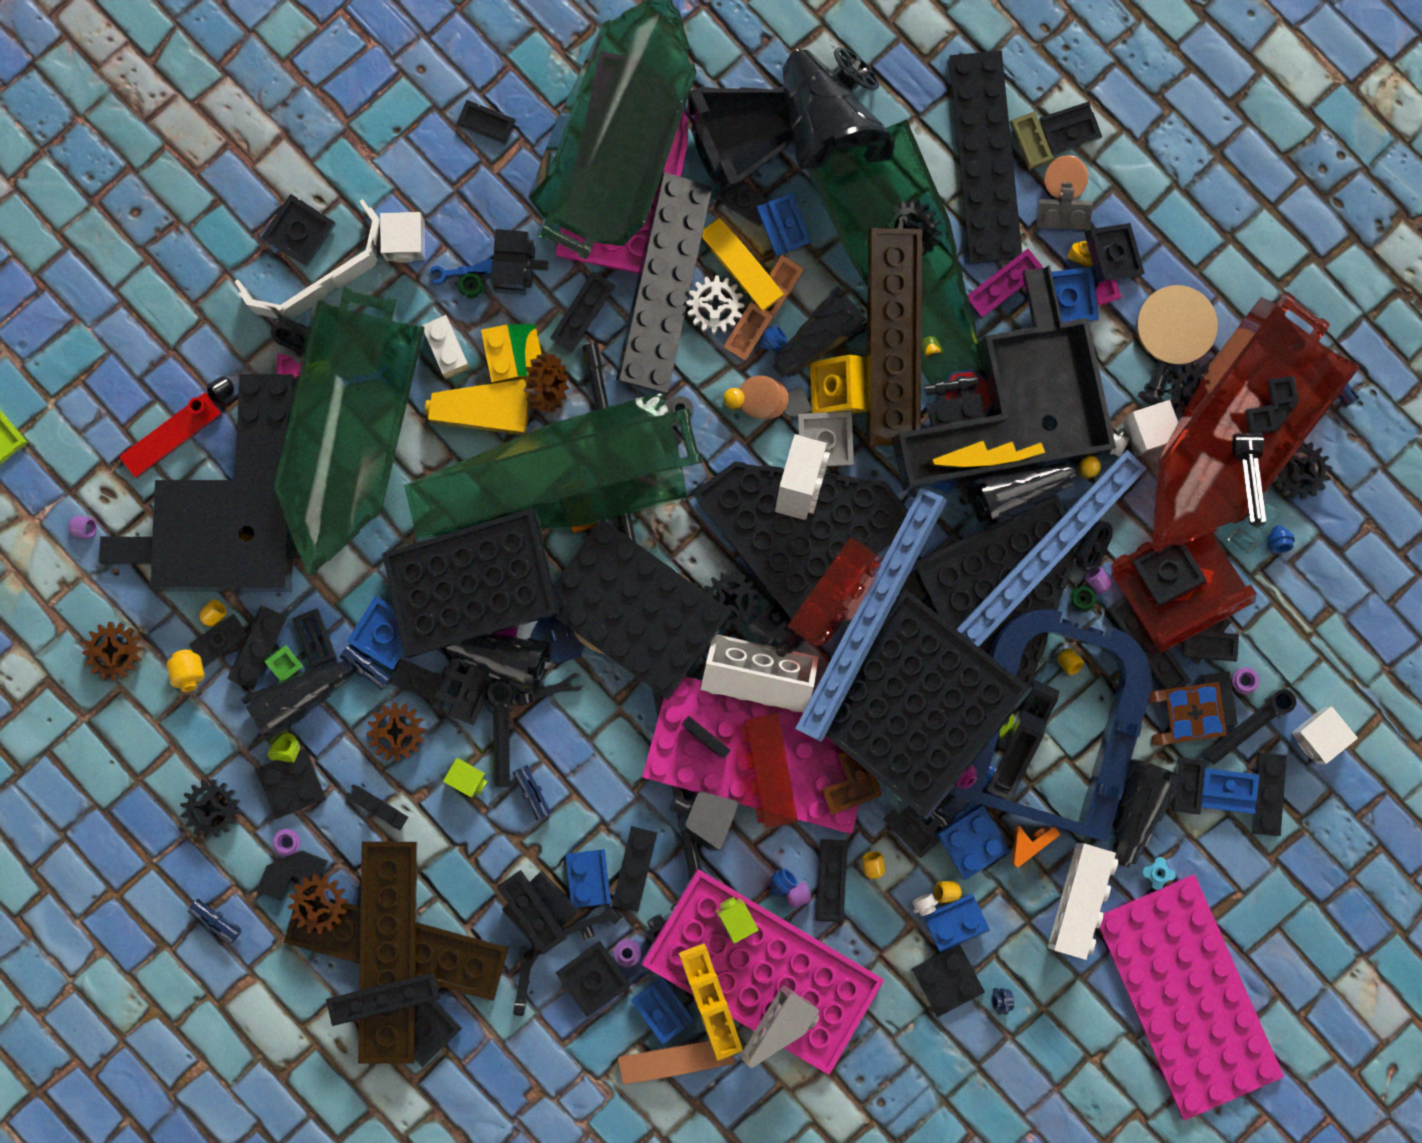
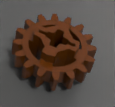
M553 354L537 355L536 359L530 360L532 367H526V371L529 373L528 377H524L526 382L524 392L529 393L526 400L527 402H532L531 408L537 409L538 412H556V408L562 407L561 400L567 399L564 391L569 389L567 385L569 375H564L566 365H561L562 359L556 358Z
M108 622L107 628L101 624L97 625L99 632L90 631L89 634L92 640L83 642L89 646L88 650L82 652V655L89 656L90 658L85 662V665H94L91 673L98 674L101 671L102 679H107L109 674L114 681L118 680L119 674L127 678L128 669L132 671L137 670L134 662H142V658L137 656V652H141L144 649L136 645L141 638L139 636L132 637L134 633L133 628H128L124 631L125 624L119 623L117 628H115L114 622ZM118 634L125 637L129 644L126 645L120 642ZM104 637V641L97 647L99 641ZM113 647L118 648V652L113 653V655L108 654V650H111ZM126 656H129L127 661L123 665H121L123 659ZM97 658H103L108 669L102 666Z
M392 703V709L390 710L387 706L383 705L382 714L373 713L376 721H368V725L373 727V731L367 732L366 735L374 739L369 743V746L377 745L378 749L375 754L380 755L385 752V760H390L392 755H394L395 760L398 762L401 761V755L403 754L407 759H410L411 750L415 752L420 751L416 744L418 742H425L420 737V733L426 732V729L419 727V724L424 719L422 717L417 719L414 717L417 713L416 709L407 712V704H403L401 709H398L397 703ZM401 714L409 718L413 726H406L402 722ZM390 716L388 724L384 728H379L382 721ZM396 724L398 728L403 729V734H399L397 740L395 736L390 735V730H394ZM409 736H413L411 743L403 749V742ZM380 738H386L391 742L392 750L385 747Z
M313 874L312 881L307 877L302 878L303 886L299 884L294 885V888L298 891L297 894H289V898L294 900V904L288 905V909L295 910V913L290 918H299L298 928L307 925V933H312L314 928H317L318 934H322L324 926L329 931L334 930L333 922L341 924L343 921L339 915L347 914L348 912L345 908H342V904L349 902V899L341 897L346 891L345 888L338 890L336 887L339 881L334 880L330 883L329 875H324L322 880H320L318 874ZM318 885L315 893L311 895L304 894L308 888ZM329 890L334 894L336 903L331 901L328 895ZM321 897V903L328 907L319 908L316 911V905L309 901ZM301 905L305 906L308 912L307 918L301 910ZM324 913L333 914L328 920L319 922Z

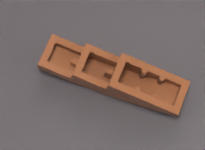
M781 255L769 276L783 292L784 297L764 312L759 309L754 301H751L723 347L746 361L763 336L764 330L771 324L793 290L805 268L785 255Z
M709 1040L684 1043L618 1057L623 1085L735 1064L733 1055L717 1061Z

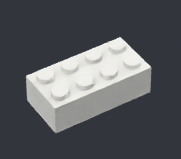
M794 434L779 487L775 512L803 520L807 519L808 513L814 514L830 453L825 452L827 443Z
M716 635L710 645L701 690L712 694L735 697L739 700L758 702L766 706L781 707L793 712H804L812 696L819 657L795 651L791 654H786L785 657H779L776 654V647Z
M1076 843L1047 948L1087 960L1088 955L1093 954L1096 944L1093 934L1095 928H1100L1103 919V913L1100 912L1103 901L1107 902L1111 886L1107 885L1109 876L1115 874L1118 860L1114 859L1115 852L1083 843Z

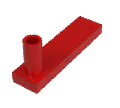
M204 392L199 397L192 398L186 407L119 457L133 476L138 479L223 414L209 395Z

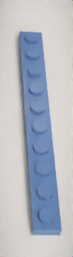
M1126 450L962 622L957 630L979 647L1147 468Z
M920 488L795 729L822 742L947 502L943 496Z

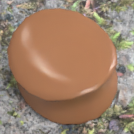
M1071 155L1060 156L1048 166L1044 177V184L1048 192L1060 200L1061 182L1072 183L1074 200L1085 190L1089 173L1086 165L1078 157Z
M767 376L751 377L739 388L744 394V403L740 408L745 414L756 419H772L780 416L785 411L789 402L785 386L781 382Z

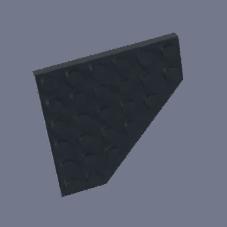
M735 461L695 490L692 496L790 620H793L842 583L845 578L850 577L891 546L909 511L886 481H870L843 475H824L814 514L808 513L806 520L775 512L784 469L767 465H749L744 462Z
M1058 494L1028 509L1025 513L1014 517L1013 521L1000 526L998 529L992 531L981 530L916 561L913 566L935 613L957 629L1066 514ZM1080 541L1070 549L982 642L979 648L989 654L992 642L999 630L1008 621L1020 614L1035 610L1049 609L1058 611L1059 602L1067 585L1075 555L1081 544ZM1049 633L1035 635L1028 641L1023 650L1016 677L1029 687L1033 684L1034 675L1038 663L1041 661Z

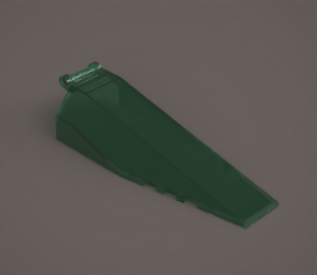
M906 119L886 127L895 143L894 153L890 161L868 163L863 155L868 148L866 146L834 150L823 168L807 169L831 223L852 265L866 287L868 283V229H891V227L885 225L887 221L891 220L888 213L894 210L893 206L907 199H911V201L920 199L921 206L928 203V211H936V215L933 218L934 220L941 221V224L936 226V229L940 230L942 234L935 237L939 244L933 247L934 250L922 256L921 372L929 384H933L937 380L945 382L950 373L973 369L985 378L978 347L979 340L977 338L976 325L972 317L970 301L963 281L964 276L957 256L950 219L908 120ZM929 344H934L941 350L940 353H933L929 356L925 355Z
M661 393L633 399L552 423L404 485L416 538L438 537L531 508L536 512L539 529L581 527L598 523L602 520L606 521L685 502L687 494L683 467L703 462L702 454H698L690 422L692 417L691 410L683 409L669 413ZM678 421L688 455L684 458H680L672 423Z

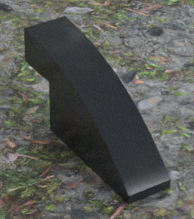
M1034 680L1031 687L1032 691L1028 694L996 763L995 772L986 788V791L1009 801L1012 800L1044 737L1047 720L1059 697V690L1037 680Z

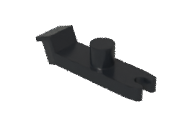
M354 784L351 786L356 790V794L347 793L346 796L352 802L401 831L408 819L407 815L362 787Z
M610 907L602 914L563 929V932L567 936L580 930L583 939L586 940L595 936L592 925L609 919L615 925L623 916H620Z

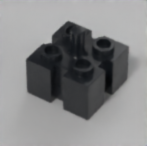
M495 230L494 258L491 272V284L495 293L527 295V288H532L533 272L531 270L548 271V260L535 259L536 247L534 246V240L529 239L527 231Z

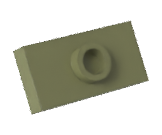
M1035 111L1010 120V126L1029 171L1055 160Z

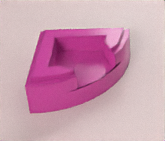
M1116 280L1099 283L1095 290L1097 307L1122 297Z
M277 353V374H293L299 381H305L301 366L290 356Z

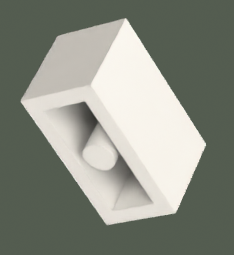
M446 315L422 325L445 379L470 369Z

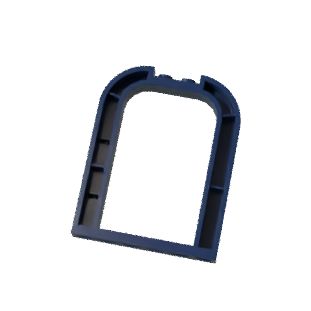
M1048 609L1020 614L1008 621L999 630L988 654L1013 675L1016 676L1023 650L1028 641L1040 633H1051L1102 649L1113 657L1119 669L1118 686L1079 821L1077 822L982 793L1000 730L972 763L977 771L975 783L966 789L954 786L948 794L1108 842L1118 803L1122 799L1124 792L1123 786L1137 738L1141 733V724L1151 692L1152 675L1148 659L1142 648L1132 637L1116 628H1107L1105 636H1103L1104 631L1088 627L1086 631L1077 628L1078 623L1063 619L1062 623H1060L1061 611Z

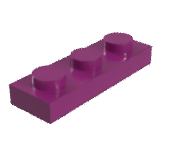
M1026 249L968 294L965 300L982 319L1024 286L1023 270L1027 269L1028 271L1044 267L1032 252Z

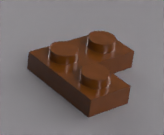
M846 752L837 754L846 780L821 789L830 815L882 797L876 777Z

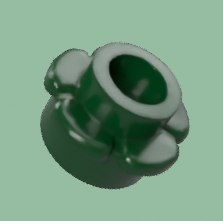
M476 273L463 275L458 285L460 294L465 295L468 299L477 298L478 294H481L484 290L482 278ZM469 284H473L474 287L469 288Z
M1082 585L1079 588H1074L1070 593V604L1075 610L1087 612L1096 603V594L1088 586ZM1081 596L1085 597V601L1080 600Z

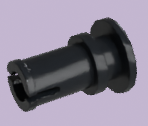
M1156 363L1149 383H1146L1144 386L1145 391L1138 393V397L1142 401L1151 405L1164 402L1161 396L1165 394L1164 386L1172 371L1170 366L1164 369L1166 364Z

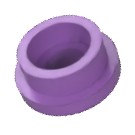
M1240 668L1232 675V686L1240 694L1253 693L1259 685L1258 674L1251 668ZM1242 676L1248 677L1249 684L1247 686L1241 684L1240 679Z
M280 830L273 838V847L282 856L293 855L300 848V837L294 830ZM286 837H289L292 841L289 848L284 847L282 843Z
M625 939L615 946L614 958L621 966L631 967L639 961L641 949L635 941ZM630 948L633 952L632 957L624 958L622 955L623 949Z

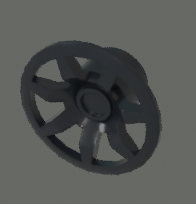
M837 47L834 50L835 60L840 66L835 74L841 79V83L848 87L852 93L859 85L871 91L879 88L876 75L859 56L841 47ZM861 64L864 67V69L860 70L858 68L859 65Z

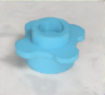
M1158 857L1153 864L1143 869V876L1152 882L1154 889L1160 890L1168 880H1174L1175 871L1168 868L1164 858ZM1157 871H1161V876H1157Z

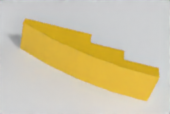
M720 218L703 229L701 239L729 275L734 277L744 292L749 294L762 312L784 297L783 292Z
M984 441L932 459L929 463L930 466L978 468L1023 460L1045 453L1042 443H1038L1016 452L1013 442L987 451Z
M703 943L678 953L717 1061L742 1052L743 1049L707 947Z

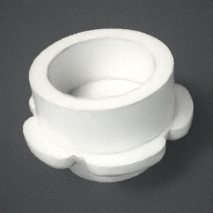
M1121 432L1119 436L1114 434L1116 449L1111 451V456L1114 454L1120 457L1123 454L1130 438L1123 435L1124 432Z
M932 893L920 896L912 901L915 908L913 912H920L921 916L928 915L936 910L935 905L938 904V900L934 899Z

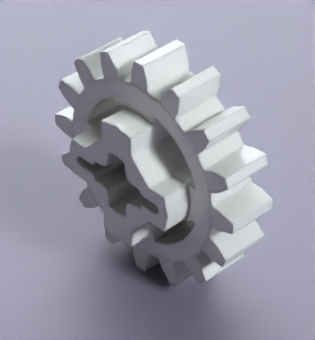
M717 275L714 282H710L709 278L705 277V284L703 286L699 282L695 283L697 292L689 291V296L693 300H688L687 306L693 309L688 311V316L696 317L693 325L697 326L701 323L702 332H705L707 328H712V335H715L717 329L720 328L723 333H726V326L729 325L735 328L734 318L740 320L742 317L738 310H743L744 304L738 303V301L743 299V294L735 293L738 289L737 284L731 287L728 286L729 278H726L722 283L719 282V276ZM712 289L709 295L700 298L705 291ZM721 290L727 292L732 298V300L726 299L724 295L721 293ZM713 300H718L719 305H721L718 306V310H713L711 305ZM699 310L701 312H706V314L710 317V321L705 319L700 314ZM731 312V314L726 319L719 321V318L721 316H723L725 313Z

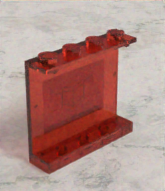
M1206 514L1200 518L1193 517L1187 520L1184 526L1177 530L1170 529L1160 536V539L1153 543H1143L1137 548L1136 552L1128 556L1123 554L1117 557L1113 564H1111L1112 577L1160 653L1254 604L1256 601V591L1252 585L1246 587L1207 527L1208 517ZM1180 536L1206 577L1207 584L1158 608L1133 567L1132 560Z

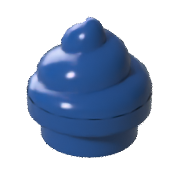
M777 324L773 327L769 325L760 338L759 347L770 351H779L787 343V338Z
M1276 525L1268 535L1267 542L1274 553H1285L1293 549L1295 538L1290 530L1282 525Z
M786 868L781 871L777 870L772 875L770 893L781 896L787 895L790 889L797 886L798 881L796 877Z

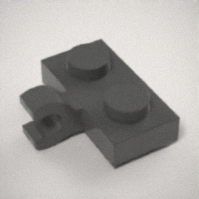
M1061 182L1060 200L1038 199L1036 226L1037 228L1089 230L1093 207L1092 201L1073 200L1074 188H1072V183Z

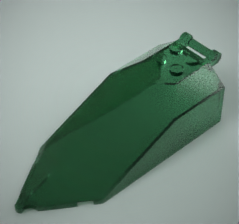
M645 0L623 12L615 20L611 21L610 19L601 25L551 133L529 193V200L544 218L537 236L543 239L549 238L577 252L578 256L583 259H587L594 243L624 246L645 225L688 100L689 90L692 88L697 73L695 65L689 62L687 55L689 49L688 40L680 12L674 7L672 0ZM553 223L584 238L583 243L553 229Z
M343 287L339 307L325 304L320 300H315L313 303L273 487L280 501L297 551L301 556L305 571L309 575L316 574V571L324 563L330 561L361 532L360 530L368 522L375 519L382 512L425 330L424 326L392 321L396 306L395 299L388 298L384 300L352 292V289ZM349 302L384 310V317L380 318L348 310Z

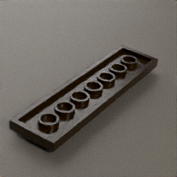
M868 229V446H893L892 438L898 433L921 429L922 229Z
M362 841L359 990L416 976L418 842ZM415 1006L359 1019L358 1064L415 1063Z
M305 891V892H304V894H307V895L313 894V893L308 892V891ZM321 897L309 901L316 905V911L319 908L328 907L321 903ZM330 898L332 902L336 903V899ZM351 903L342 904V908L348 911L347 914L339 915L343 922L341 924L333 922L334 930L329 931L324 926L322 934H318L317 928H314L312 933H307V925L298 928L299 918H290L283 943L360 964L361 906ZM301 905V910L307 918L308 912L305 906ZM324 913L319 922L328 920L333 914ZM417 922L416 976L435 972L438 986L492 1001L495 1000L509 947Z

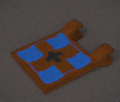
M1219 682L1150 692L1148 702L1153 703L1166 700L1171 731L1153 734L1152 742L1154 745L1159 746L1227 736Z

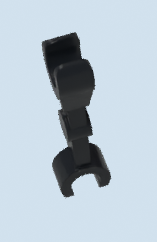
M578 673L571 674L560 683L539 689L534 695L526 692L518 694V703L520 706L534 702V700L553 696L562 691H580L584 685L573 687L570 682L573 678L580 677L581 675Z
M525 947L520 950L522 970L519 978L517 999H515L513 1014L517 1016L525 1014L530 972L538 957L536 948H534V956L530 960L524 957Z

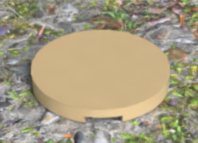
M1172 285L1161 288L1149 296L1140 309L1136 327L1139 341L1147 353L1161 362L1177 366L1198 360L1211 348L1217 335L1218 321L1212 304L1202 293L1191 287Z

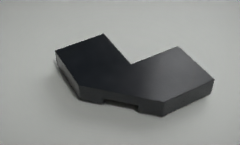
M1294 376L1267 379L1266 384L1270 406L1245 409L1248 433L1267 435L1278 431L1299 402Z
M302 850L266 866L256 891L283 901L292 877L301 880L307 877L312 881L313 874H318L321 880L328 860Z

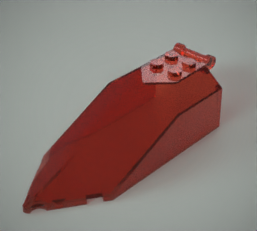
M1285 293L1278 304L1263 297L1259 298L1211 362L1158 460V480L1153 522L1152 548L1156 552H1162V549L1174 544L1178 546L1215 532L1218 527L1225 524L1241 522L1248 515L1242 462L1233 457L1232 437L1234 433H1248L1245 409L1270 406L1266 384L1267 379L1294 376L1299 402L1276 433L1263 435V456L1258 460L1262 494L1265 493L1360 368L1356 363L1336 354L1319 342L1328 330L1330 323L1324 318L1319 319L1295 301V296L1291 293ZM1288 309L1312 326L1313 331L1308 334L1284 316Z

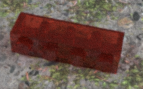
M850 537L791 620L788 627L812 645H825L831 639L834 633L832 629L836 623L842 622L848 615L850 603L853 599L857 600L863 594L865 582L869 577L873 578L880 570L881 564L879 563L882 557L859 540Z
M779 714L744 720L745 726H741V735L743 742H748L750 752L745 753L748 769H753L754 780H750L753 797L757 796L759 807H755L757 823H762L763 828L798 822Z

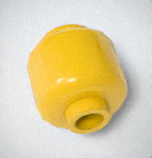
M180 650L171 655L172 658L166 663L171 685L175 688H181L183 692L197 689V685L205 678L201 657L193 653L192 650Z

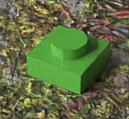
M286 644L264 661L279 681L288 679L303 667Z

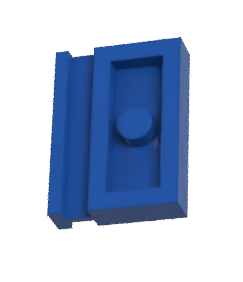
M793 193L755 207L775 257L812 242Z
M1205 768L1201 808L1255 814L1259 775Z
M605 849L566 854L571 902L577 908L611 904Z
M973 894L923 916L940 953L990 931Z
M660 977L631 999V1002L662 1044H665L695 1021L663 977Z

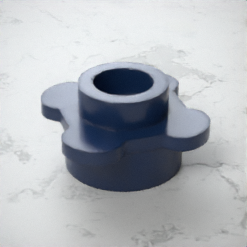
M998 987L994 988L991 997L994 1010H996L998 1015L1002 1013L1008 1015L1009 1011L1014 1009L1012 992L1009 989L1000 988L999 990Z

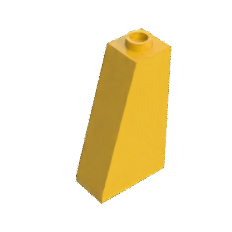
M524 379L435 392L431 394V400H426L424 414L428 416V420L432 424L526 436L530 402H527L526 399L529 393L524 392L526 387Z

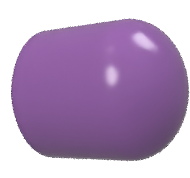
M75 516L70 520L68 528L73 536L90 539L96 533L97 524L92 517ZM86 524L90 526L88 532L85 531Z
M1098 567L1094 572H1087L1084 580L1095 594H1103L1111 587V580L1102 567Z
M806 882L798 883L796 887L790 889V892L785 895L787 903L794 908L810 903L812 900Z

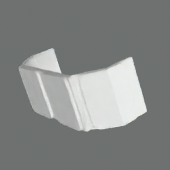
M363 199L360 200L362 207L372 221L365 251L281 305L253 300L247 289L239 280H236L235 283L240 289L239 294L246 305L257 315L272 318L282 316L287 319H293L329 295L328 293L335 288L339 289L374 267L378 261L376 258L377 251L379 253L381 251L380 220L373 209L369 208Z

